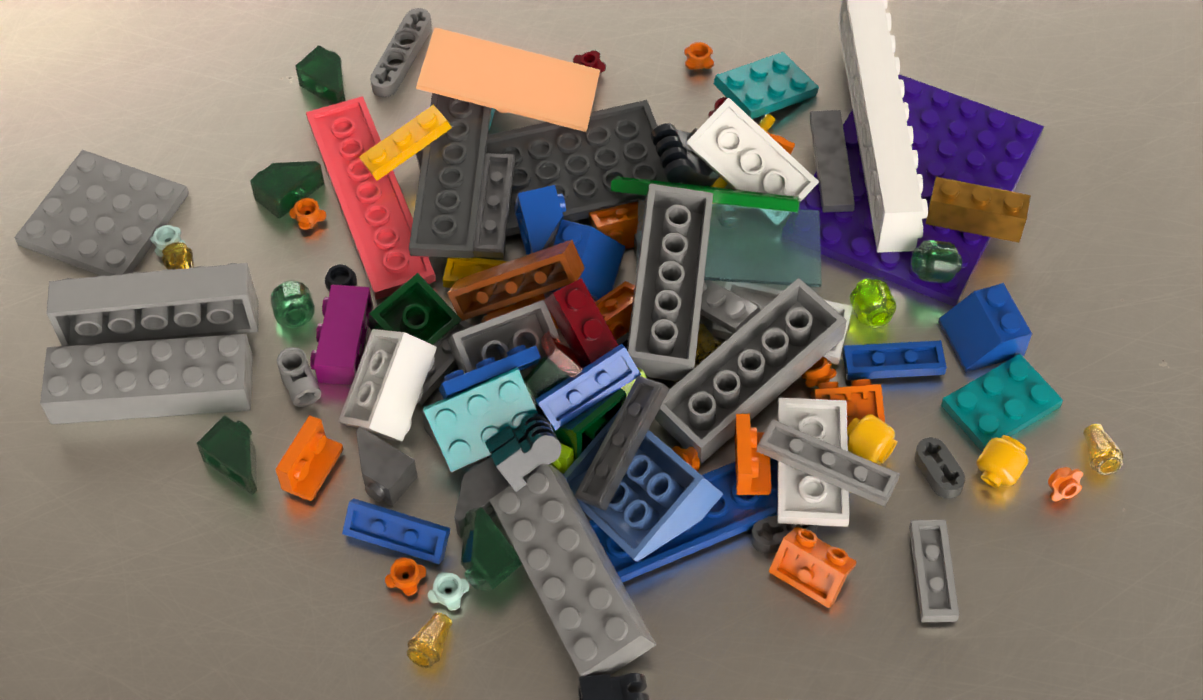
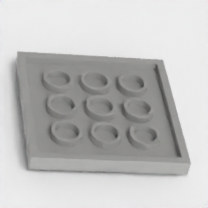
M82 150L14 238L19 246L98 275L129 274L135 270L153 243L150 239L155 230L167 225L189 193L185 185Z

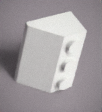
M372 329L338 422L357 429L361 427L372 434L403 442L405 435L411 428V417L416 404L423 395V385L426 376L434 365V355L437 347L405 332Z

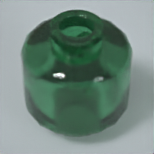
M928 240L922 242L919 247L914 249L911 266L918 278L924 282L947 283L961 270L962 257L958 254L956 246L951 242Z
M293 280L283 282L273 289L270 303L273 316L280 325L287 328H298L306 325L312 319L315 313V305L308 286Z

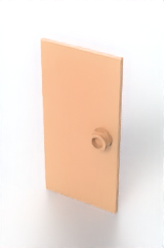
M434 27L416 89L494 108L500 113L509 112L587 132L600 70Z

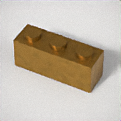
M936 177L926 224L1020 243L1027 220L1031 195Z

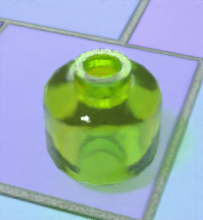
M864 279L856 285L850 294L849 301L851 306H853L852 309L858 321L863 325L873 328L884 326L891 321L896 312V301L889 286L882 280Z

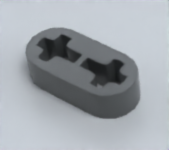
M932 437L921 440L915 452L914 460L916 465L938 496L946 499L956 498L962 492L965 484L963 470L941 440ZM928 450L930 454L937 453L936 460L931 455L925 457V451ZM945 476L947 480L954 479V486H952L949 482L943 483V477Z
M777 515L757 521L752 528L751 543L761 553H775L778 551L782 539L795 528V524L777 523ZM801 525L802 528H807V530L816 534L817 525ZM762 531H767L769 535H773V539L767 541L765 536H761Z

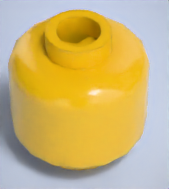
M872 414L864 416L861 420L854 418L847 427V436L849 437L847 440L848 451L874 463L879 461L883 464L897 445V441L894 439V429Z
M1003 435L1001 438H992L976 461L977 467L982 473L981 479L995 488H999L1000 485L1013 486L1029 462L1025 453V446L1007 435Z

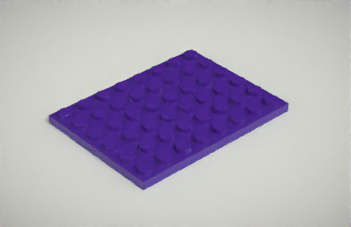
M899 74L898 79H903L904 97L902 100L903 103L907 102L909 107L907 126H912L913 144L911 146L912 150H917L918 153L916 172L921 174L923 179L921 198L927 200L928 210L936 177L1013 192L1042 135L1044 126ZM852 109L843 124L855 202L854 211L822 212L818 183L800 202L799 211L792 212L782 230L781 239L953 307L956 306L991 237L926 224L927 218H923V236L918 238L915 251L877 253ZM816 171V173L814 174V177L818 180L817 171Z

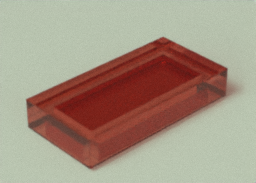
M547 331L541 338V344L548 358L571 378H575L583 369L574 352Z

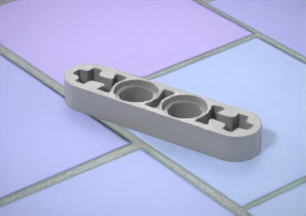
M421 8L412 9L403 18L371 74V86L375 95L389 97L398 90L431 31V17L427 10ZM404 39L414 40V43L411 45L400 44ZM393 59H400L403 61L401 64L396 66L389 64V62Z

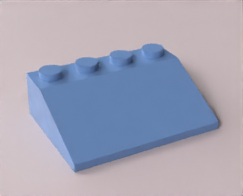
M620 409L563 474L574 495ZM648 429L606 511L582 502L579 499L577 501L583 512L629 556L638 562L700 522L722 497L723 493Z

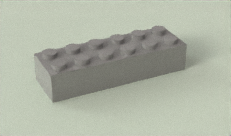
M649 184L627 342L629 355L635 365L644 370L646 377L679 382L695 367L713 193Z
M229 263L218 266H197L186 269H164L154 272H132L121 275H99L89 278H66L49 281L47 315L62 346L258 332V298L247 263Z
M798 278L668 391L655 416V420L685 449L694 447L698 452L700 464H702L735 435L736 414H750L751 421L844 338L847 320Z
M246 334L47 347L40 404L50 424L251 410L253 355Z
M541 464L524 476L527 485L519 491L515 492L509 486L491 498L490 502L580 676L612 675L655 647L656 643L564 475L551 464Z

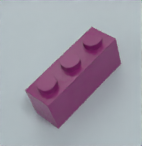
M331 284L329 297H324L322 304L324 320L323 323H318L316 340L318 347L317 350H312L310 357V367L312 370H315L318 383L352 385L365 349L369 329L367 326L368 316L373 310L370 287Z

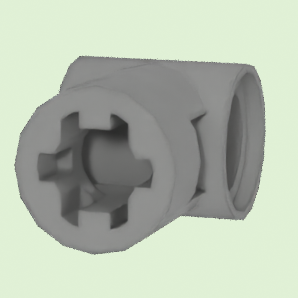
M296 347L282 350L277 357V365L282 382L286 386L293 404L298 407H305L315 403L321 396V390L310 369L306 354L303 350ZM292 367H298L297 369L289 370Z

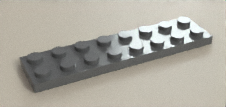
M432 93L430 106L434 105L448 120L452 128L424 147L409 252L410 256L473 258L492 108Z

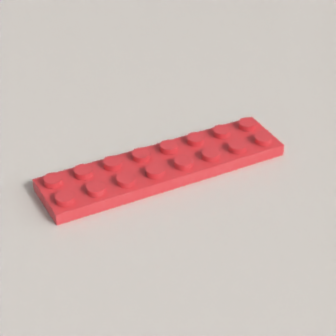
M363 96L306 112L307 121L375 300L392 295L417 273L428 284L436 282L435 272L429 257L410 256L409 244L413 218L394 171H390L377 181L359 158L371 147L381 142Z

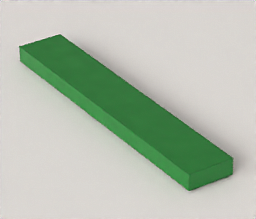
M620 176L615 177L611 181V191L647 195L649 184H657L713 193L712 203L798 212L800 208L801 198L797 196Z

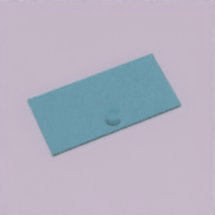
M643 199L638 200L636 272L646 202ZM712 204L704 280L791 285L800 278L809 287H821L819 211L799 209L798 212Z

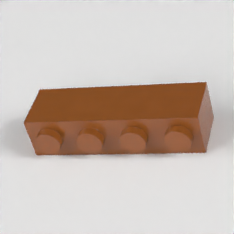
M569 240L460 278L454 283L447 294L456 314L464 321L567 286L579 279L585 267L573 240Z

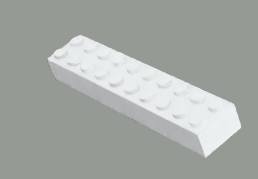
M841 0L838 26L877 253L915 251L918 238L923 236L922 219L927 218L928 205L927 200L921 198L923 179L922 175L916 172L918 153L917 150H912L911 146L913 144L912 126H907L909 107L908 103H903L902 100L904 97L903 79H898L900 61L899 57H894L896 42L895 36L890 35L889 32L891 30V15L885 11L887 0Z

